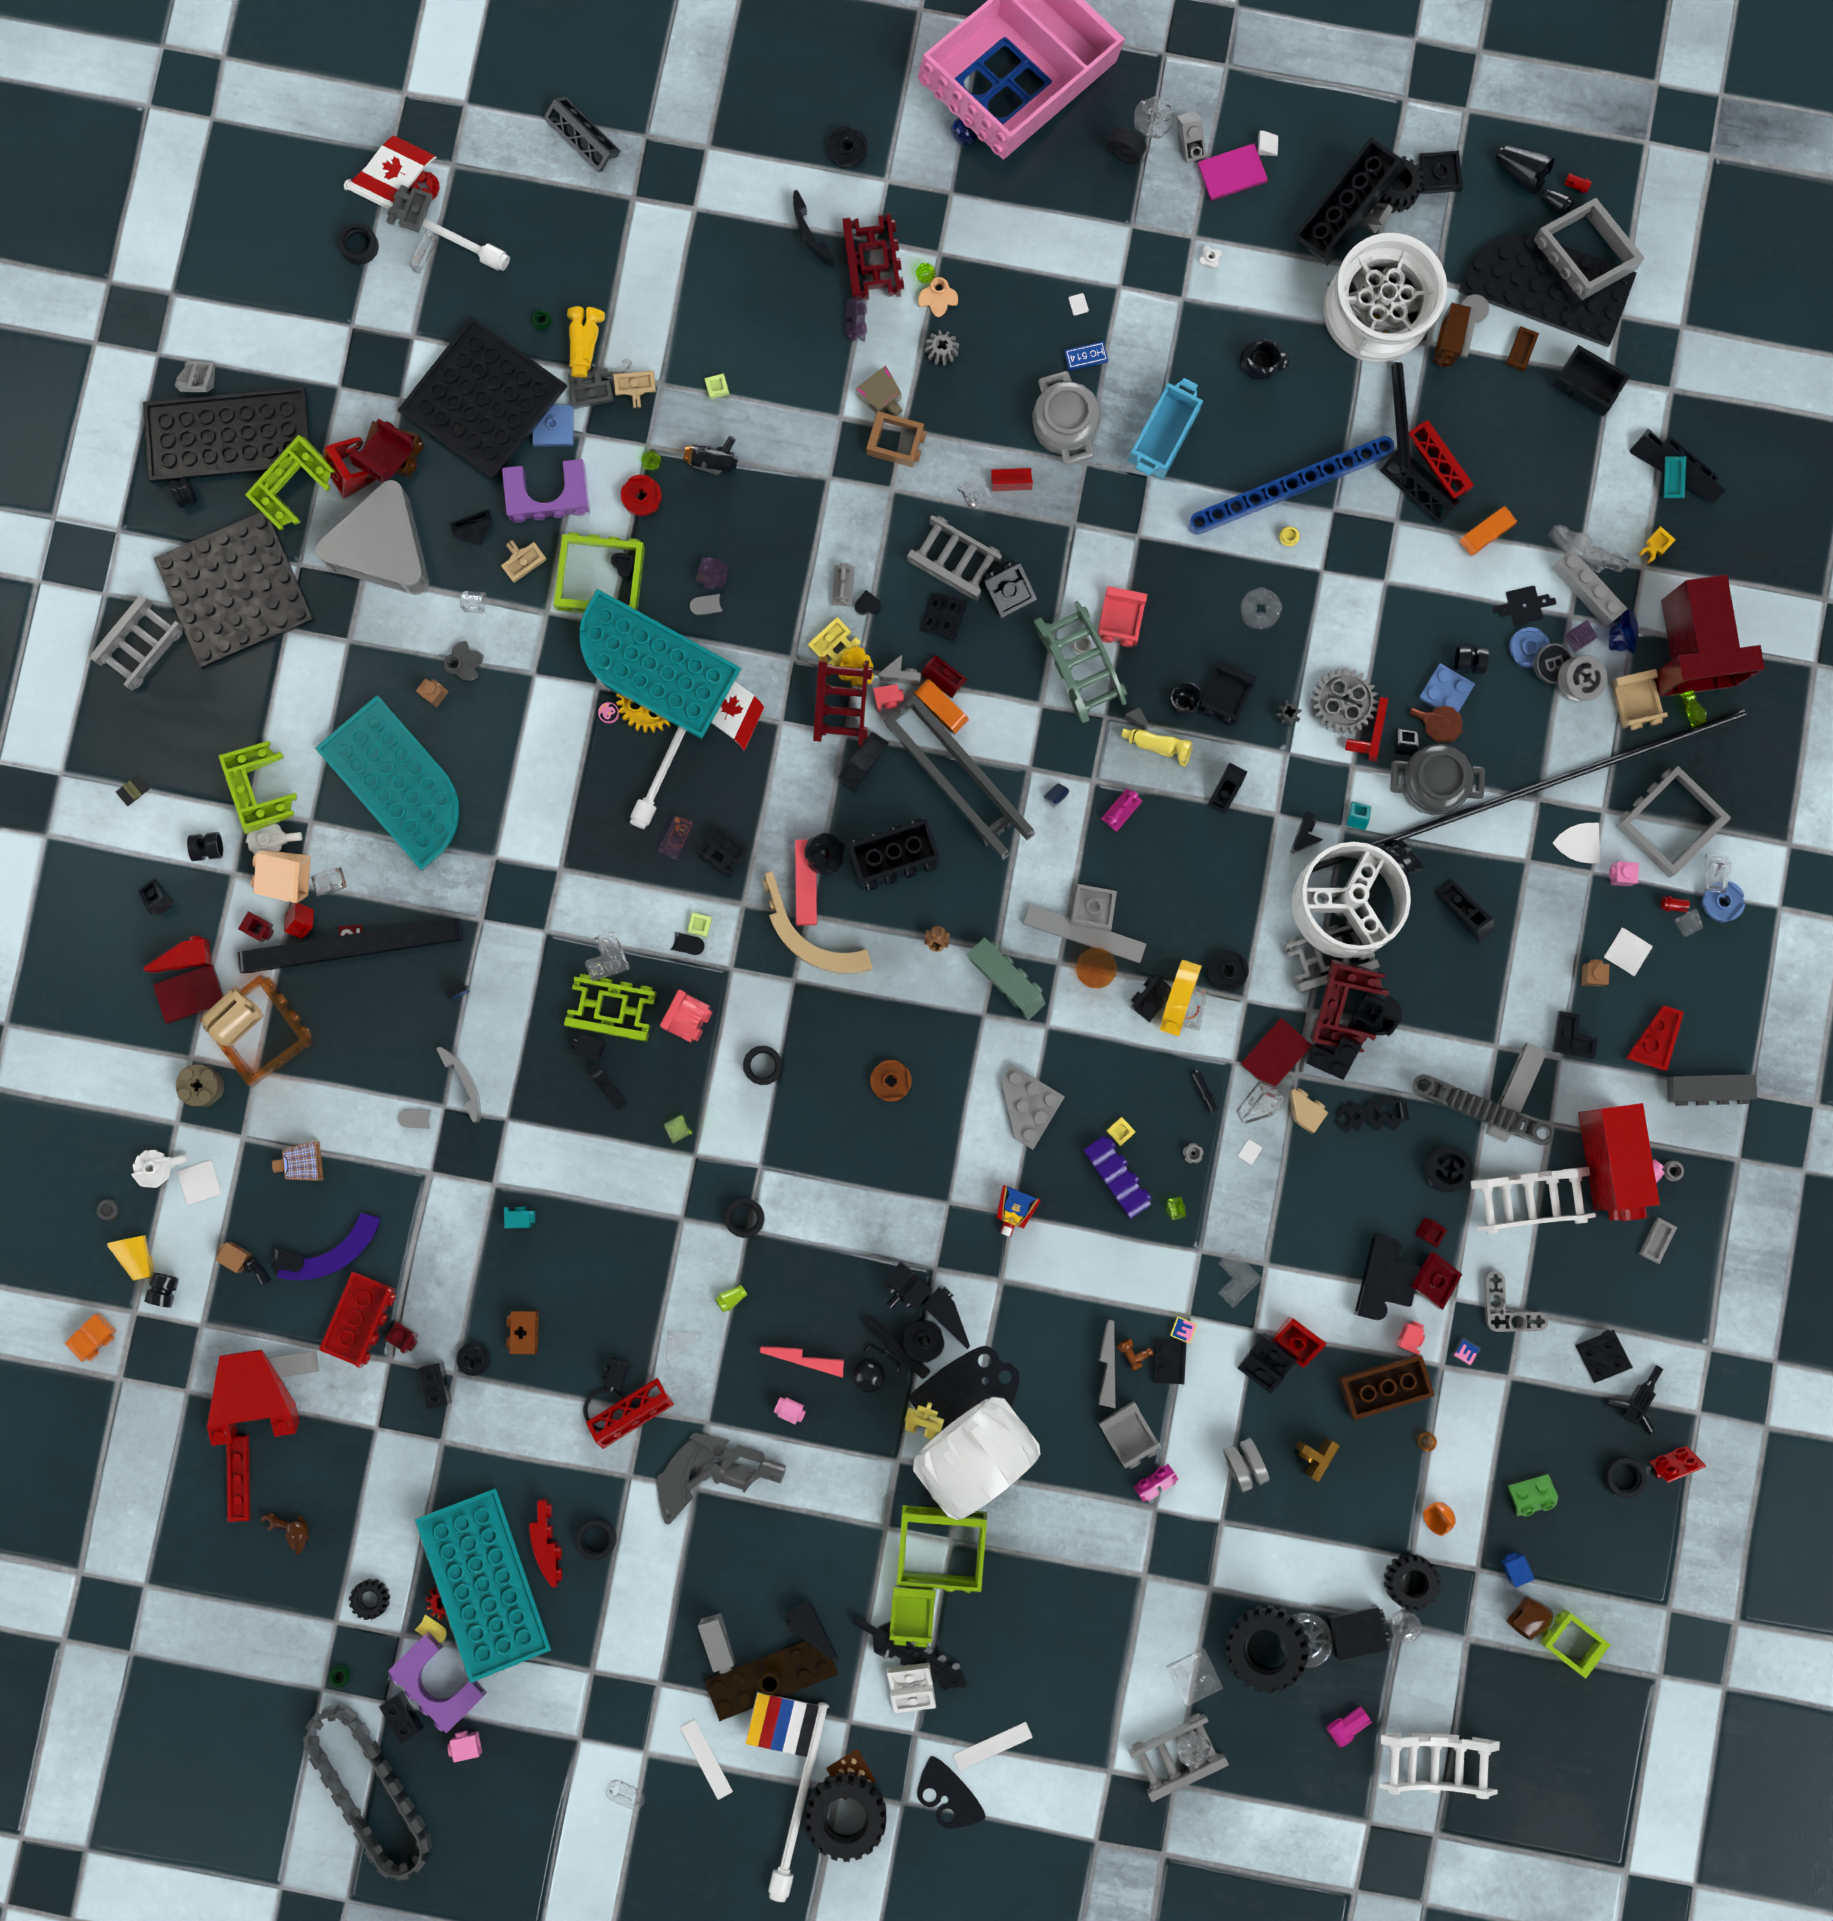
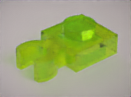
M1691 690L1681 695L1687 707L1685 710L1692 728L1707 722L1706 711L1700 706V703H1697L1694 691Z

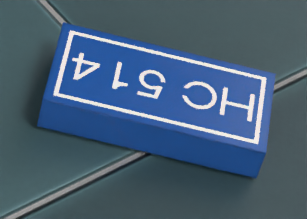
M1104 341L1064 351L1069 371L1108 363Z

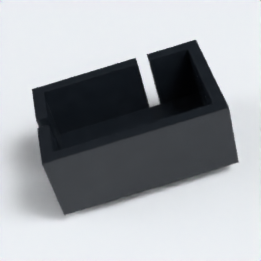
M1577 345L1552 386L1566 395L1569 392L1572 393L1571 398L1604 417L1611 409L1631 375L1582 346Z

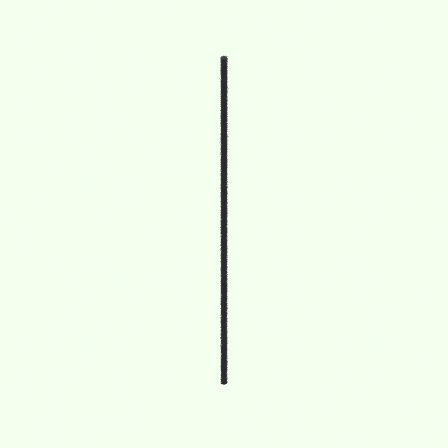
M1744 709L1369 844L1372 846L1379 844L1388 846L1395 843L1398 839L1404 840L1745 718L1747 716ZM1342 856L1323 860L1314 866L1312 872L1349 860L1351 857Z

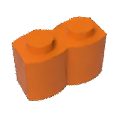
M97 1313L88 1319L65 1342V1345L81 1362L92 1361L99 1355L100 1352L98 1350L102 1345L107 1346L115 1339L113 1335L117 1330L100 1313Z

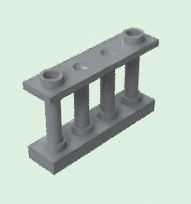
M932 515L930 517V524L934 527L920 550L915 552L911 549L907 555V561L977 601L981 595L979 583L993 561L1000 564L1002 560L1000 551L992 546L988 548L947 524L948 521L940 516L936 518ZM943 531L950 535L951 538L938 559L933 562L927 558L926 554L939 532ZM960 541L969 547L955 570L950 572L944 568V563L956 543ZM975 551L986 556L972 581L969 580L967 582L962 579L961 574Z
M142 594L138 596L89 656L98 665L102 666L107 663L124 676L127 680L123 685L132 691L143 683L145 675L173 641L181 637L183 627L175 621L171 626L151 610L153 603ZM143 616H147L166 631L159 641L138 626V621ZM129 632H134L153 647L146 657L125 642V637ZM120 647L140 663L133 673L112 657V653L116 648Z
M1194 1714L1188 1718L1189 1721L1144 1743L1143 1741H1138L1131 1745V1749L1128 1750L1131 1758L1138 1756L1149 1779L1150 1788L1146 1790L1152 1802L1229 1766L1224 1754L1216 1753L1203 1726V1724L1209 1722L1205 1714ZM1194 1728L1208 1755L1207 1760L1202 1763L1196 1762L1184 1736V1733ZM1174 1738L1177 1739L1189 1765L1188 1770L1181 1773L1177 1771L1165 1745V1742ZM1155 1747L1158 1748L1170 1774L1168 1776L1169 1779L1163 1782L1157 1779L1145 1753Z

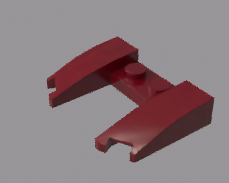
M1332 960L1318 1018H1315L1310 1036L1312 1041L1337 1047L1343 1035L1362 1044L1368 1037L1374 1041L1377 1036L1375 1033L1339 1024L1349 988L1388 996V989H1382L1380 979L1384 978L1385 974L1357 965ZM1361 1047L1359 1052L1363 1053L1364 1049Z

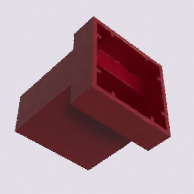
M1728 574L1686 580L1661 600L1671 661L1657 671L1658 677L1654 679L1659 697L1737 687L1765 670L1761 645L1740 647Z

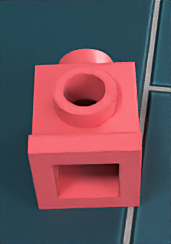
M898 684L873 688L877 712H881V707H885V709L896 708L897 704L905 701L903 689L899 690Z
M1412 1321L1411 1324L1405 1322L1396 1346L1419 1355L1420 1351L1417 1350V1347L1421 1346L1425 1339V1335H1423L1424 1325Z

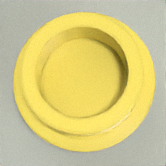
M1292 526L1283 528L1279 534L1280 542L1287 547L1296 545L1300 538L1299 531Z

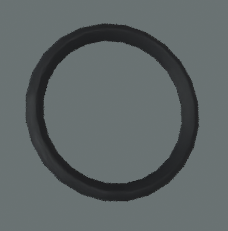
M605 1388L595 1390L587 1397L583 1407L586 1422L590 1420L588 1405L595 1395L609 1392L616 1395L620 1401L624 1397L618 1391L614 1392ZM593 1425L595 1430L598 1432L604 1429L596 1425Z

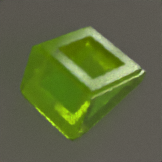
M682 1115L664 1124L673 1143L692 1134Z

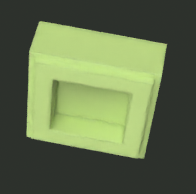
M724 373L704 378L710 399L729 395Z
M692 912L687 933L707 938L712 917Z

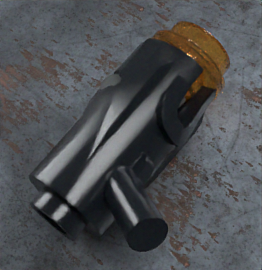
M729 436L723 447H717V449L711 448V446L686 445L683 461L693 465L696 469L719 475L721 471L732 472V469H736L738 462L735 452H730L736 439Z

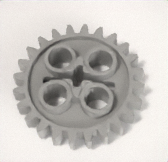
M1338 668L1335 675L1330 671L1328 678L1323 676L1321 678L1323 683L1318 682L1316 684L1318 689H1314L1312 692L1317 697L1311 699V702L1316 703L1312 710H1318L1315 718H1322L1319 724L1321 725L1326 722L1327 730L1331 726L1334 727L1333 733L1341 729L1342 735L1345 734L1347 729L1352 734L1354 727L1360 731L1362 729L1361 724L1366 727L1369 724L1366 719L1372 720L1374 717L1371 713L1377 712V709L1373 706L1379 703V701L1373 699L1378 693L1371 692L1375 685L1368 686L1367 684L1370 678L1363 680L1364 673L1356 676V669L1349 674L1348 668H1345L1343 673ZM1333 685H1340L1343 689L1342 693L1335 692ZM1353 691H1359L1362 694V699H1356L1353 696ZM1343 698H1347L1346 705L1343 704ZM1327 704H1334L1337 711H1329ZM1355 704H1360V705H1362V708H1359V707H1358L1357 705H1355ZM1347 710H1353L1356 713V718H1350L1347 715Z

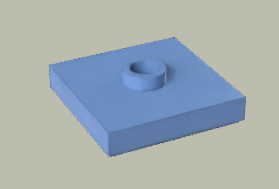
M553 405L533 430V446H574L573 405Z

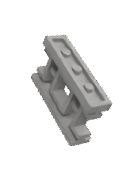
M1347 921V926L1340 928L1338 924L1326 928L1327 932L1325 933L1332 937V935L1353 928ZM1355 932L1351 933L1353 944L1350 945L1361 946ZM1341 936L1334 938L1335 940L1343 942ZM1299 937L1287 940L1288 944L1283 946L1284 950H1286L1287 958L1297 955L1303 974L1294 977L1298 993L1326 985L1328 982L1327 975L1306 982L1303 981L1304 978L1311 976L1308 969L1310 965L1317 963L1320 973L1329 971L1330 966L1325 967L1320 950L1312 946L1314 956L1305 958L1302 948L1293 951V948L1309 942L1306 939L1300 940ZM1374 952L1358 957L1359 961L1368 959V962L1357 966L1371 970L1380 967L1378 960L1375 959ZM1341 958L1342 962L1349 963L1348 959Z

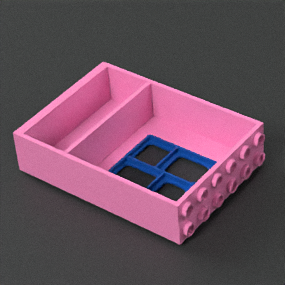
M988 0L923 54L918 79L953 114H956L966 127L971 128L981 141H984L996 155H999L1004 160L1116 63L1125 38L1084 0ZM1005 46L1021 62L1003 78L999 79L984 65V62ZM1025 69H1031L1044 82V85L1032 95L1026 93L1014 81ZM976 70L992 83V87L982 95L971 94L964 85L965 79ZM1004 87H1008L1023 103L1008 116L996 117L989 111L988 102Z

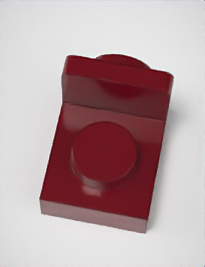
M397 1321L385 1340L400 1349V1352L404 1354L408 1351H413L418 1343L416 1340L418 1334Z

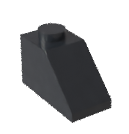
M1229 762L1207 805L1226 814L1248 771Z

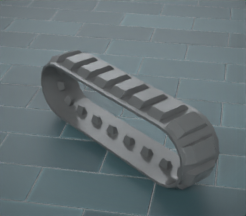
M339 1705L325 1707L321 1714L317 1712L306 1725L308 1732L303 1737L304 1749L308 1750L310 1755L309 1760L314 1769H318L321 1773L320 1779L326 1789L329 1788L331 1790L333 1801L337 1807L340 1806L343 1810L342 1816L348 1826L352 1825L355 1830L353 1833L359 1844H363L365 1847L364 1853L370 1863L374 1862L378 1868L377 1872L386 1878H396L397 1881L409 1879L413 1872L419 1873L429 1859L427 1852L431 1849L432 1843L430 1834H427L424 1828L426 1824L420 1814L416 1815L413 1810L415 1807L409 1796L404 1795L402 1791L404 1787L398 1777L394 1778L392 1775V1767L387 1759L383 1760L380 1755L382 1752L376 1741L371 1740L369 1736L371 1732L365 1722L361 1723L357 1717L359 1714L349 1707L347 1709L340 1708ZM327 1718L331 1722L337 1718L352 1731V1736L358 1741L364 1751V1756L368 1758L373 1766L374 1773L377 1777L379 1776L386 1788V1793L392 1798L398 1813L402 1815L408 1825L407 1828L417 1840L415 1843L416 1849H419V1855L415 1854L411 1859L414 1864L408 1866L407 1863H402L399 1866L385 1856L383 1848L376 1841L371 1828L367 1826L360 1814L359 1808L356 1807L351 1799L349 1791L345 1789L338 1777L337 1771L333 1769L328 1756L319 1745L320 1739L317 1736V1729L321 1730L324 1726L321 1721L322 1719Z

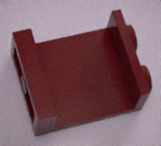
M378 419L376 421L378 426L377 432L360 452L353 449L349 456L354 466L383 483L393 477L414 451L413 439L406 432L401 433L390 422Z

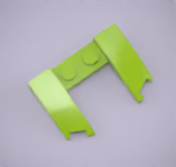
M300 435L292 441L245 494L279 530H284L283 526L291 522L294 525L301 522L277 495L297 470L302 466L325 491L330 489L328 481L331 472L335 473V470L306 438Z
M269 741L219 755L244 834L271 826L294 815V811H291L292 801H297L296 793L260 804L256 803L247 773L284 759L280 751L274 754L268 748L271 745Z

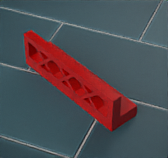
M1428 420L1409 432V439L1452 500L1472 489L1474 484ZM1419 432L1425 442L1418 441L1414 434ZM1428 447L1434 453L1436 458H1432L1427 454ZM1440 463H1441V465L1443 466V468L1446 470V472L1448 473V475L1442 474V473L1439 471V465H1440ZM1451 480H1453V482L1459 489V491H1457L1456 493L1450 486Z
M656 1378L588 1420L586 1424L595 1442L604 1449L675 1404L666 1393L660 1380ZM657 1386L660 1394L654 1398L648 1397L650 1390ZM636 1398L642 1399L640 1407L636 1409L630 1408L633 1400ZM615 1411H624L622 1418L619 1420L612 1419ZM599 1421H605L604 1429L597 1433L593 1425Z

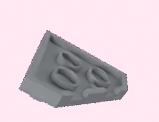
M1011 1065L1001 1081L1014 1137L1017 1141L1033 1150L1065 1096Z

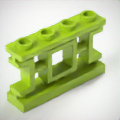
M580 974V977H574L572 989L581 991L582 994L578 1011L568 1009L564 1022L565 1026L648 1042L650 1025L640 1022L644 1004L655 1005L657 993L653 992L652 987L641 986L640 989L632 988L633 984L620 982V985L612 984L613 980L600 978V981L592 980V976ZM581 983L608 988V991L599 990L597 1000L587 999L588 988L581 987ZM621 991L649 997L648 999L640 998L638 1008L627 1006L629 996L621 994ZM604 996L623 999L619 1019L600 1015ZM585 1007L595 1008L594 1019L602 1021L600 1024L574 1019V1015L583 1017ZM625 1014L636 1016L634 1026L642 1028V1031L615 1027L614 1025L615 1023L623 1024Z

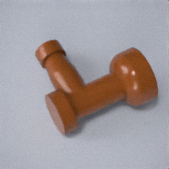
M1131 1338L1116 1346L1119 1352L1125 1353L1131 1364V1371L1141 1368L1143 1366L1141 1361L1153 1355L1150 1347L1135 1355L1131 1349L1133 1347Z

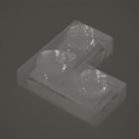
M615 931L594 938L601 956L585 962L592 981L630 969Z
M1231 1249L1218 1264L1232 1279L1218 1294L1234 1308L1262 1278L1234 1249Z

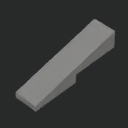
M1107 1319L1098 1359L1101 1362H1106L1098 1404L1116 1408L1114 1321Z

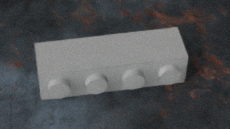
M1573 549L1551 567L1605 627L1627 610L1625 605Z

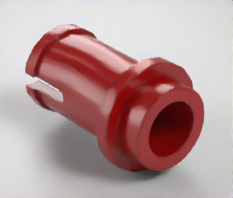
M1569 173L1564 186L1579 190L1582 194L1583 192H1588L1592 181H1589V178L1584 179Z
M1671 896L1663 897L1661 901V909H1664L1666 912L1672 910L1687 913L1688 909L1685 908L1690 906L1689 900L1675 899Z

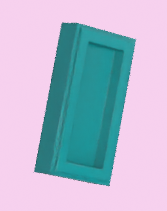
M1665 456L1664 498H1685L1686 456Z

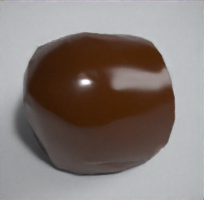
M1525 1596L1506 1622L1519 1634L1531 1641L1550 1627L1553 1620V1612L1543 1603Z

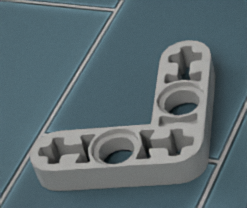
M1494 1270L1486 1273L1484 1277L1485 1322L1488 1329L1496 1332L1542 1331L1546 1329L1548 1318L1543 1313L1506 1312L1504 1275ZM1493 1274L1499 1278V1282H1496V1289H1500V1292L1489 1291V1289H1494V1283L1490 1282V1278L1494 1276ZM1493 1295L1500 1297L1501 1302L1497 1307H1493L1490 1304V1298ZM1495 1316L1499 1320H1506L1508 1328H1505L1506 1324H1497V1328H1495V1325L1491 1324V1320H1495ZM1514 1316H1519L1522 1319V1325L1518 1328H1515L1511 1323ZM1537 1316L1539 1319H1542L1539 1327H1537V1324L1527 1323V1319L1535 1320Z

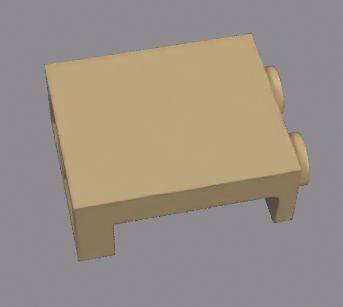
M1656 669L1619 677L1611 682L1623 729L1637 730L1643 728V724L1650 723V726L1663 723L1662 720L1668 717L1667 712L1663 713L1654 680L1658 677Z

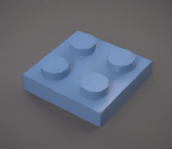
M1440 663L1418 699L1434 709L1448 706L1450 708L1453 707L1459 712L1475 683Z

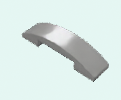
M442 1047L436 1048L445 1067H455L471 1101L464 1105L473 1123L480 1122V1097L470 1072L450 1051Z

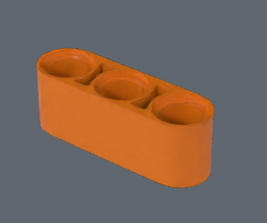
M1504 506L1464 535L1459 542L1472 557L1509 530L1518 521L1508 508Z
M929 679L913 693L954 735L969 721L965 713Z

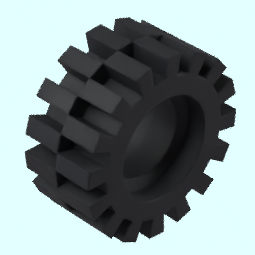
M368 1579L360 1582L351 1591V1596L349 1597V1601H351L349 1606L353 1608L352 1613H356L358 1618L363 1617L364 1620H372L379 1617L386 1611L390 1603L388 1602L390 1599L388 1587L385 1588V1584L383 1582L379 1583L377 1579ZM371 1591L376 1594L377 1604L374 1607H366L363 1604L362 1596L365 1592Z

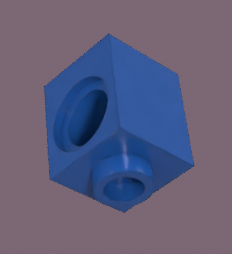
M1509 1553L1505 1556L1506 1559L1500 1561L1510 1585L1517 1588L1535 1580L1525 1556L1521 1553Z

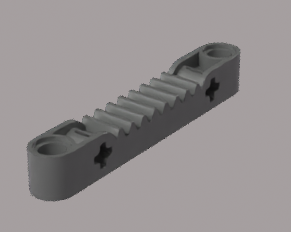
M1422 1074L1414 1079L1413 1090L1415 1094L1438 1105L1538 1145H1547L1554 1136L1552 1126L1544 1121L1511 1110L1508 1107H1503L1500 1104L1486 1100L1483 1097H1478L1468 1091H1463L1429 1075ZM1426 1081L1430 1087L1426 1091H1421L1417 1086L1418 1083ZM1545 1129L1549 1136L1546 1139H1541L1537 1136V1131Z

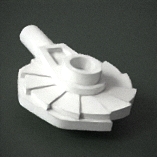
M273 824L248 833L246 843H248L249 850L254 855L261 850L279 852L282 849V845L287 844V842L302 840V833L286 834L278 824Z
M146 1150L136 1157L135 1164H133L134 1173L131 1175L140 1186L157 1188L169 1179L170 1170L175 1165L188 1162V1156L183 1154L172 1158L165 1157L164 1153L157 1152V1150Z

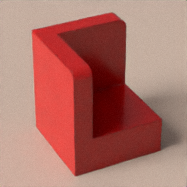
M294 903L285 914L284 932L303 939L313 928L314 910L302 904Z

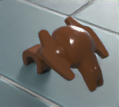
M267 1513L261 1518V1522L265 1520L270 1522V1527L267 1528L268 1531L275 1527L287 1531L285 1536L291 1550H295L296 1544L295 1555L303 1551L306 1540H309L307 1522L304 1521L302 1516L299 1515L298 1521L292 1523L278 1519L273 1513Z

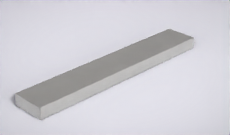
M1031 904L1029 905L1023 922L1024 925L1140 964L1146 943L1111 931L1071 925V918Z

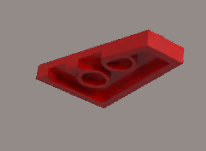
M1662 1006L1625 1059L1667 1071L1684 1012Z

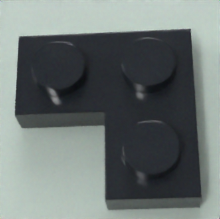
M1558 1011L1552 1052L1595 1059L1598 1038L1578 1035L1580 1014Z
M1345 1035L1341 1037L1335 1051L1315 1043L1306 1059V1064L1344 1080L1362 1047V1043Z

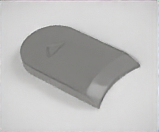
M720 594L694 598L690 602L691 612L695 615L722 612L723 610L719 602Z
M405 1109L399 1113L398 1122L406 1128L430 1129L429 1115L432 1110Z

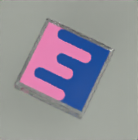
M1461 1337L1451 1356L1471 1367L1481 1348Z

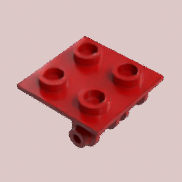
M1688 1446L1677 1448L1673 1452L1658 1456L1656 1459L1649 1461V1464L1656 1470L1654 1471L1656 1478L1664 1479L1667 1483L1706 1467Z

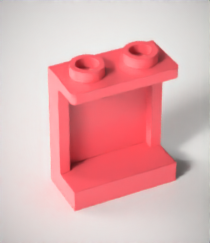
M1107 586L1098 628V635L1102 642H1120L1125 647L1137 645L1147 594Z

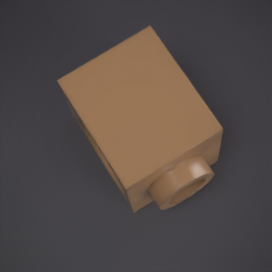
M226 1242L218 1248L216 1252L218 1256L215 1261L235 1273H242L244 1270L243 1264L248 1262V1259H251L253 1254L233 1242Z

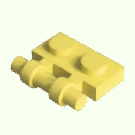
M837 617L808 644V647L819 658L820 656H829L832 660L828 664H831V666H839L842 662L843 652L860 645L861 642L857 637L851 642L847 639L851 631ZM842 643L845 647L836 654L833 650Z

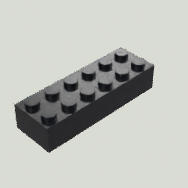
M1370 137L1293 235L1296 243L1328 266L1404 170L1405 164L1402 158Z

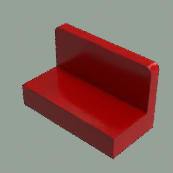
M991 469L992 491L1032 490V469Z

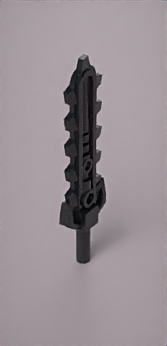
M857 1616L854 1617L852 1624L873 1635L874 1653L885 1659L888 1657L892 1659L894 1656L900 1658V1664L903 1666L929 1663L932 1681L938 1680L941 1682V1688L946 1691L949 1688H965L968 1682L964 1679L959 1663L954 1662L950 1664L946 1662L947 1656L943 1654L939 1656L932 1653L933 1648L927 1646L925 1649L915 1647V1642H906V1646L893 1645L894 1640H889L890 1621L876 1628Z

